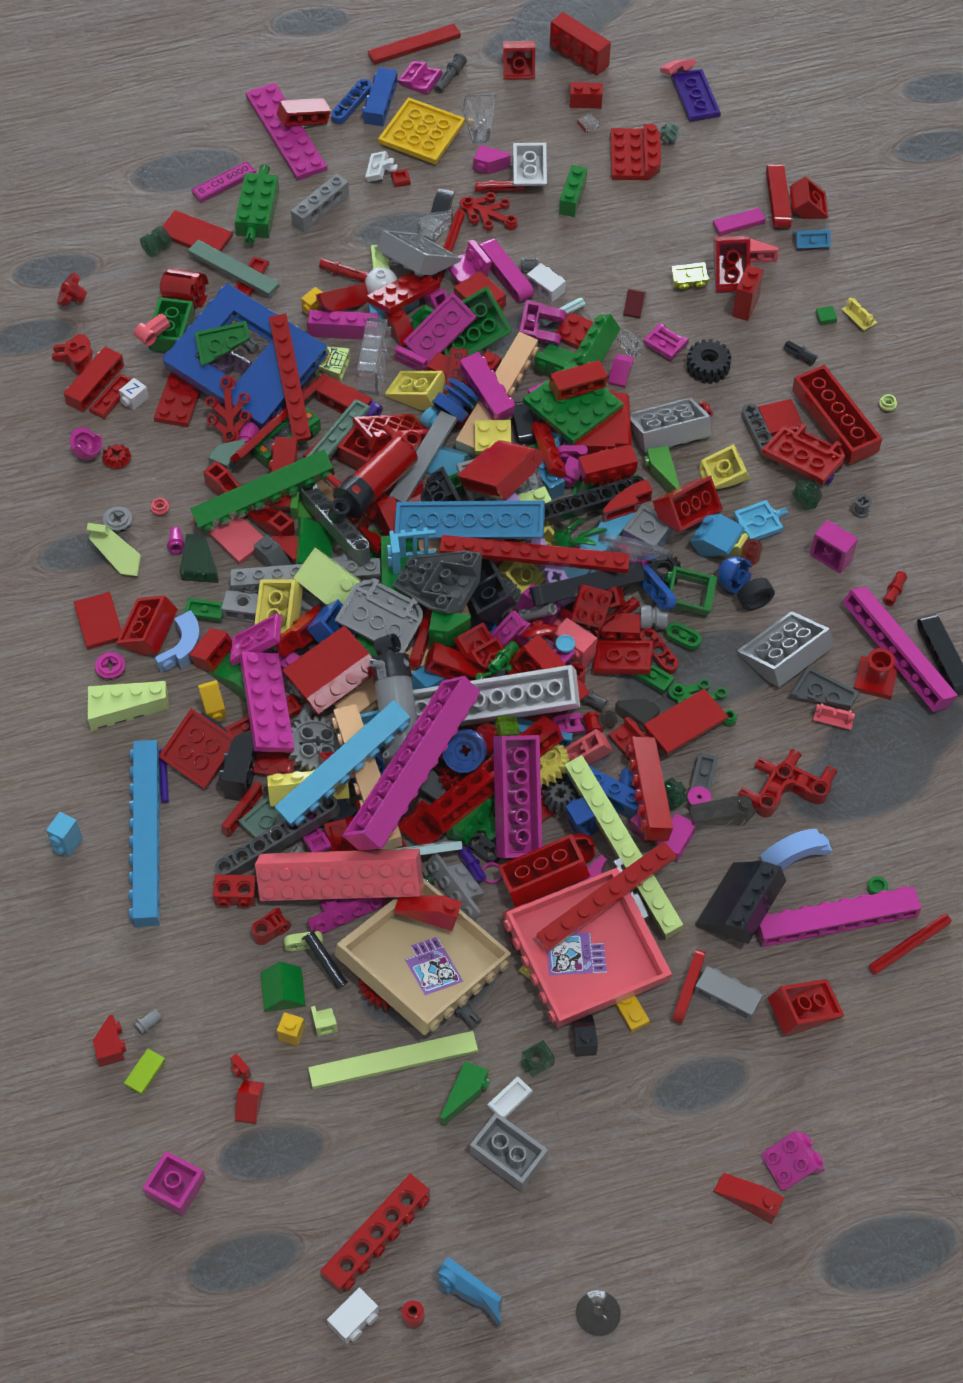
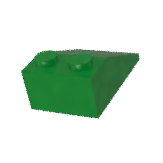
M230 650L213 672L207 671V673L247 702L241 663L235 666L230 663Z

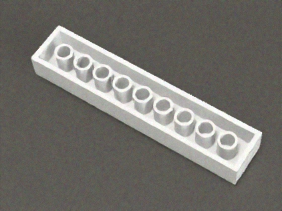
M572 665L470 681L481 692L477 696V702L467 712L466 719L458 727L580 708L576 669ZM439 686L413 690L417 719Z

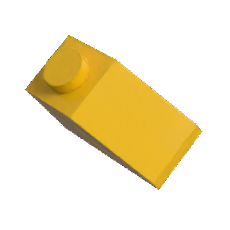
M217 680L198 685L205 714L218 722L227 719Z

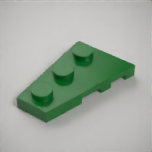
M246 321L194 332L202 367L251 340Z

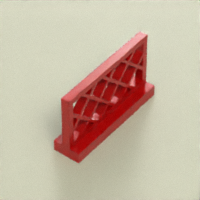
M413 414L353 417L352 420L370 442L368 448L371 451H379L390 441L391 437L382 430L385 424L394 428L393 430L396 432L400 430L404 435L409 431L417 432L421 437L417 448H419L430 430L425 429Z

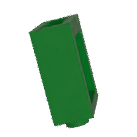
M674 566L670 572H667L665 578L667 587L672 593L675 578L704 585L701 606L676 600L674 609L707 617L712 609L717 577Z

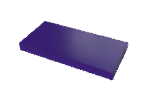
M702 69L672 74L671 79L689 122L720 117L721 112Z

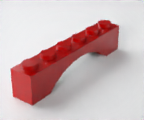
M217 461L203 471L205 484L218 495L241 486L231 472ZM265 505L264 508L253 510L246 515L271 536H293L295 534L294 520L281 510H275Z

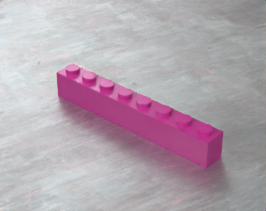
M866 586L851 589L842 602L880 648L886 649L893 654L895 667L933 712L949 708L958 696Z
M904 886L889 892L883 890L874 895L863 894L853 899L842 898L838 902L833 903L822 902L817 906L810 907L807 905L797 910L791 911L786 909L776 914L767 913L758 927L757 933L763 948L915 918L919 916L921 905L915 888Z

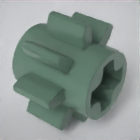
M673 123L664 124L660 129L662 134L660 138L666 143L669 141L671 143L675 142L680 135L677 132L679 128Z

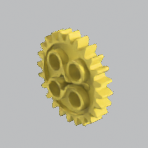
M555 745L540 757L541 787L542 784L549 786L550 781L556 783L555 778H562L561 773H566L565 764L570 762L567 750L564 749L563 745Z

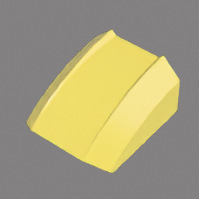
M734 444L700 461L699 473L701 477L711 475L716 489L729 487L750 479Z

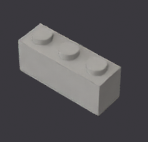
M708 966L696 984L694 995L748 1023L751 1022L763 996L757 989L747 987L741 984L738 979L729 978L720 970Z

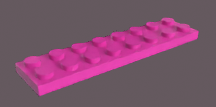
M275 82L246 92V98L297 181L327 171V165L302 125L283 126L277 116L279 102L286 99Z

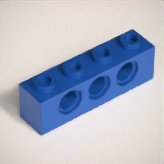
M589 766L616 811L628 819L633 818L637 814L638 801H635L634 797L635 790ZM567 774L566 785L571 784L572 789L576 790Z

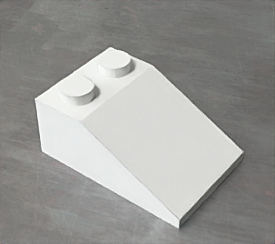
M513 143L514 186H547L546 143Z

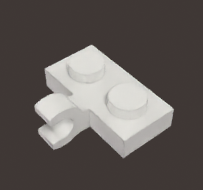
M386 151L371 154L365 176L366 180L370 182L383 179L385 170L390 172L397 171L398 165H393L394 158L388 159Z

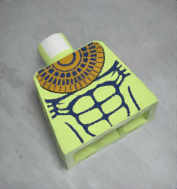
M327 347L329 354L315 370V375L319 377L326 373L327 376L342 382L350 362V350L348 348Z

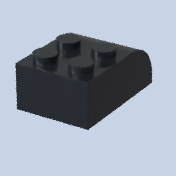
M251 731L237 735L231 741L228 753L224 754L223 764L225 766L224 770H220L219 781L221 782V791H223L225 799L240 801L253 784L255 776L253 770L257 751H254Z

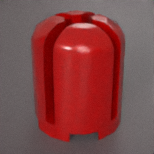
M170 268L161 277L159 285L162 298L193 301L194 307L203 306L208 296L205 295L206 285H209L206 274Z

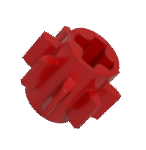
M451 768L443 769L438 782L443 783L442 789L449 790L464 777L459 776L460 773Z

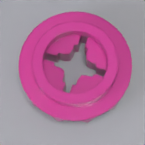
M108 652L102 654L96 660L95 670L98 676H102L105 680L107 678L113 680L114 677L121 676V673L125 671L126 663L120 654ZM110 661L113 665V669L111 671L108 668V664Z

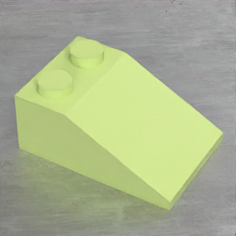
M317 548L313 549L294 576L296 581L327 605L337 599L344 604L355 584L361 581V579Z

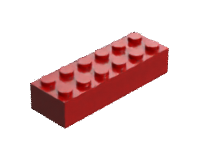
M825 364L794 378L792 391L833 444L836 441L842 444L845 460L849 465L879 452L882 437Z

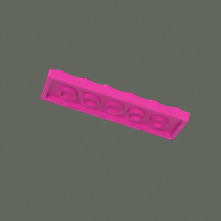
M241 651L240 662L254 751L292 753L294 742L279 654Z

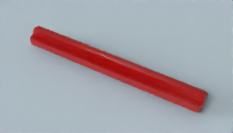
M948 914L941 915L872 962L868 967L873 975L878 974L950 925L951 918Z

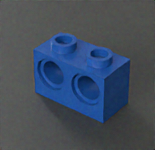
M584 797L570 801L566 806L568 823L575 834L585 833L591 836L597 833L595 815Z

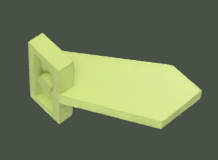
M88 523L89 539L121 575L138 577L142 555L114 533L107 525Z

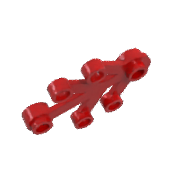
M488 192L486 197L474 199L467 196L460 200V207L468 213L469 223L472 225L479 223V215L474 212L476 210L480 212L483 228L486 231L493 229V221L489 219V216L504 222L507 230L512 231L518 227V220L514 215L505 216L495 211L500 209L506 210L510 207V200L507 198L501 199L500 203L486 206L479 204L494 203L495 194L493 192Z
M226 375L220 380V385L224 389L225 408L217 402L216 398L211 396L206 398L205 404L215 409L226 419L227 427L219 421L218 416L210 414L207 417V423L223 433L224 442L229 443L238 440L239 431L246 422L251 420L252 414L249 411L243 410L240 413V420L234 426V418L245 404L250 402L251 397L247 393H240L238 396L239 401L233 407L232 390L236 386V380L232 376ZM228 379L229 383L225 385V380ZM244 395L247 397L245 401L242 400ZM211 399H213L212 405L209 404V401ZM245 413L248 414L247 419H244ZM212 417L215 418V421L213 423H211ZM229 433L233 434L231 439L228 437Z

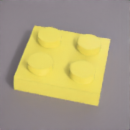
M475 420V455H480L486 448H490L499 440L511 442V420Z

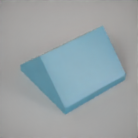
M442 446L425 474L432 475L442 466L445 468L448 476L457 473L456 465L468 461L470 453Z

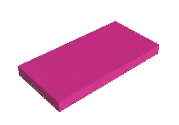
M452 292L403 342L414 353L426 358L428 365L437 352L442 353L477 316Z

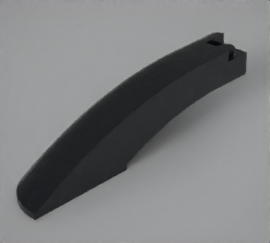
M443 466L427 479V485L425 489H422L420 496L421 502L462 501ZM482 559L480 583L470 600L482 620L494 622L502 619V612L517 604L495 561Z

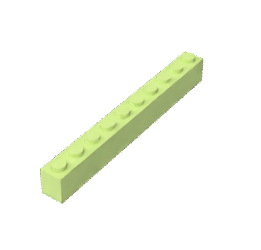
M581 755L565 764L566 773L581 798L584 797L595 815L598 827L617 859L622 858L624 863L622 867L626 869L641 858L642 854L584 757ZM654 875L636 888L665 940L683 931L681 919Z

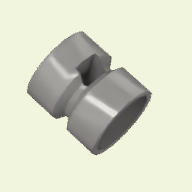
M640 605V630L651 629L652 627H655L656 630H666L668 621L667 610H662L658 605L655 608H652L651 605Z

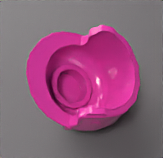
M78 427L70 435L71 450L81 460H92L101 450L102 438L100 434L95 435L86 427Z

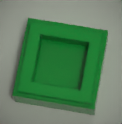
M833 306L816 308L815 313L820 325L837 322L838 318Z

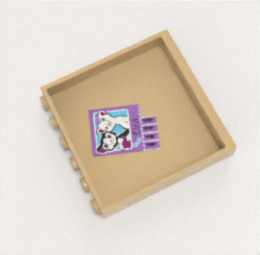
M423 878L424 887L421 895H443ZM396 897L337 943L334 956L423 1035H426L430 1030H436L444 1018L449 1019L457 1007H463L470 996L477 995L483 985L486 983L490 984L500 971L504 972L510 965L511 952L461 910H459L452 932L395 914L394 910L398 901V897Z

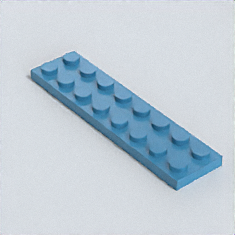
M545 501L397 502L395 534L401 533V530H405V533L412 532V529H416V532L423 531V528L427 527V530H435L436 535L428 536V540H441L442 535L480 539H544ZM424 536L417 537V540H424Z

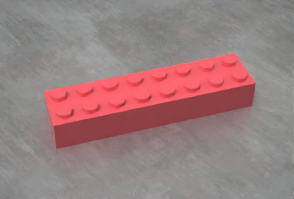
M420 849L260 854L255 863L260 901L417 897L421 895L424 887Z

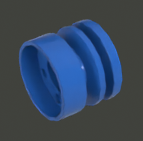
M450 377L448 383L452 388L448 385L443 386L448 394L445 395L439 392L432 403L439 410L457 417V423L462 424L468 416L464 407L473 409L474 405L470 401L477 404L480 399L463 382Z
M462 729L449 740L448 747L443 752V758L452 770L459 773L470 772L479 767L485 760L487 744L478 732L471 729ZM464 745H466L467 748L471 749V751L468 752V755H466L465 752L461 751V749L464 748Z

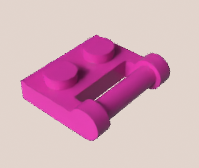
M659 323L643 340V344L672 361L683 348L687 347L689 339L686 337L682 338L665 328L664 324Z

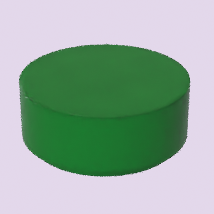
M879 876L872 877L867 885V891L870 895L888 890L887 881Z

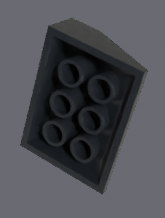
M765 861L733 862L695 923V926L749 944L786 882L781 866Z

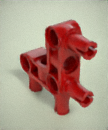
M791 749L786 760L780 764H773L759 757L754 768L770 775L767 783L759 794L742 787L737 798L753 805L752 807L757 810V813L764 818L773 815L780 804L783 793L787 791H792L802 796L804 800L814 804H823L831 790V782L837 774V770L833 768L830 772L831 766H826L820 778L795 766L802 754L799 751L794 754L795 749Z

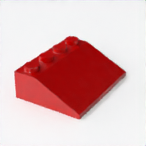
M343 626L282 671L315 716H318L373 676L371 666L369 665L372 656L352 633Z

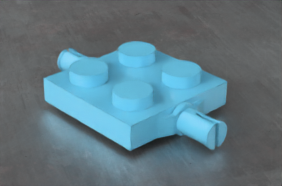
M765 500L734 511L733 516L738 524L744 526L745 530L743 533L748 534V541L752 543L782 532L783 526L779 521V517L787 515L788 511L785 507L776 511Z

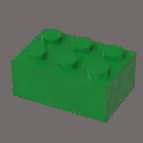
M159 297L152 319L159 314H163L170 322V327L157 335L156 341L149 346V350L167 352L172 349L176 340L181 338L186 328L193 323L195 317L193 301Z

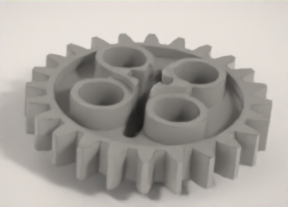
M307 716L305 721L300 718L298 723H293L291 730L294 750L288 757L289 760H295L293 766L301 765L300 771L304 768L307 769L306 772L316 770L322 764L319 761L320 752H336L341 747L337 738V734L340 733L331 726L332 721L325 723L324 717L321 721H318L317 716L313 720Z

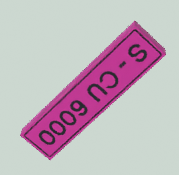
M245 161L192 188V194L202 203L243 182L245 173L256 174V170Z

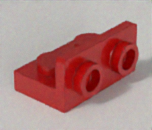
M626 717L624 724L609 733L608 738L630 761L629 756L626 755V747L628 744L630 745L632 737H650L640 730L635 721Z
M353 816L324 824L327 838L332 846L330 848L331 851H359L342 836L353 820Z

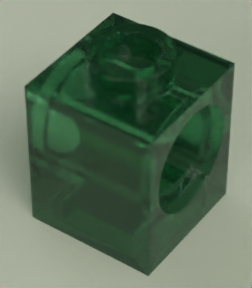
M544 1040L522 1052L521 1065L525 1072H530L532 1077L554 1065L555 1056ZM533 1057H539L541 1058V1061L533 1062L531 1059Z

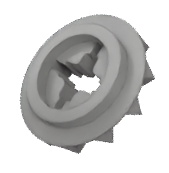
M124 507L110 508L103 516L104 525L117 532L122 529L126 531V528L131 526V521L133 520L131 512ZM114 516H115L116 518H118V519H121V523H120V522L118 523V521H115Z

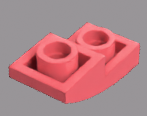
M679 59L665 64L660 70L662 74L669 75L675 74L677 71L685 72L692 69V65L697 63L696 59Z

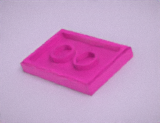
M276 613L234 635L230 663L233 666L241 663V651L262 652L279 643L282 616Z

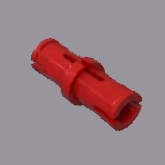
M897 571L893 581L889 583L888 591L882 600L885 605L893 606L897 596L901 594L903 584L908 577L905 572Z

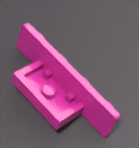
M385 897L324 899L319 901L323 913L309 918L307 922L310 931L316 930L323 934L387 905Z

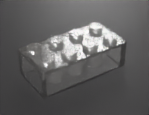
M367 317L357 366L358 392L362 394L379 396L380 389L384 387V378L382 377L386 375L387 365H385V362L389 361L388 348L391 349L392 338H389L391 336V327L388 326V319Z

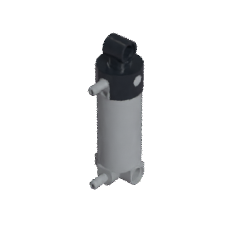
M394 633L375 639L374 648L378 656L369 661L379 712L395 700L410 716V726L402 733L399 731L394 736L395 740L388 746L384 745L385 751L382 755L385 768L417 721L409 655L399 652L401 650V643L399 637Z

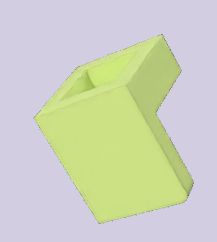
M315 1006L311 1007L317 1037L338 1032L332 1008L316 1012Z

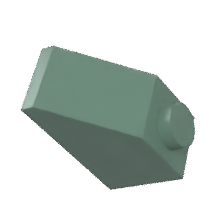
M242 439L218 445L209 454L210 466L217 461L232 473L242 458L233 464L230 457L246 443V440Z

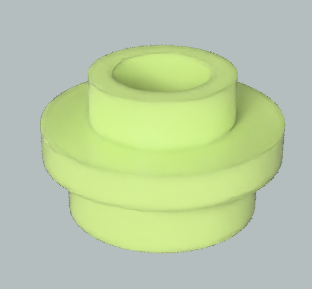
M890 394L884 395L879 401L880 408L885 411H893L897 406L896 398Z

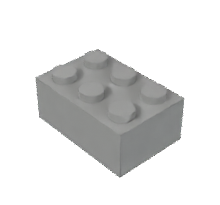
M495 1112L470 1144V1154L521 1192L548 1158L547 1148L497 1112Z

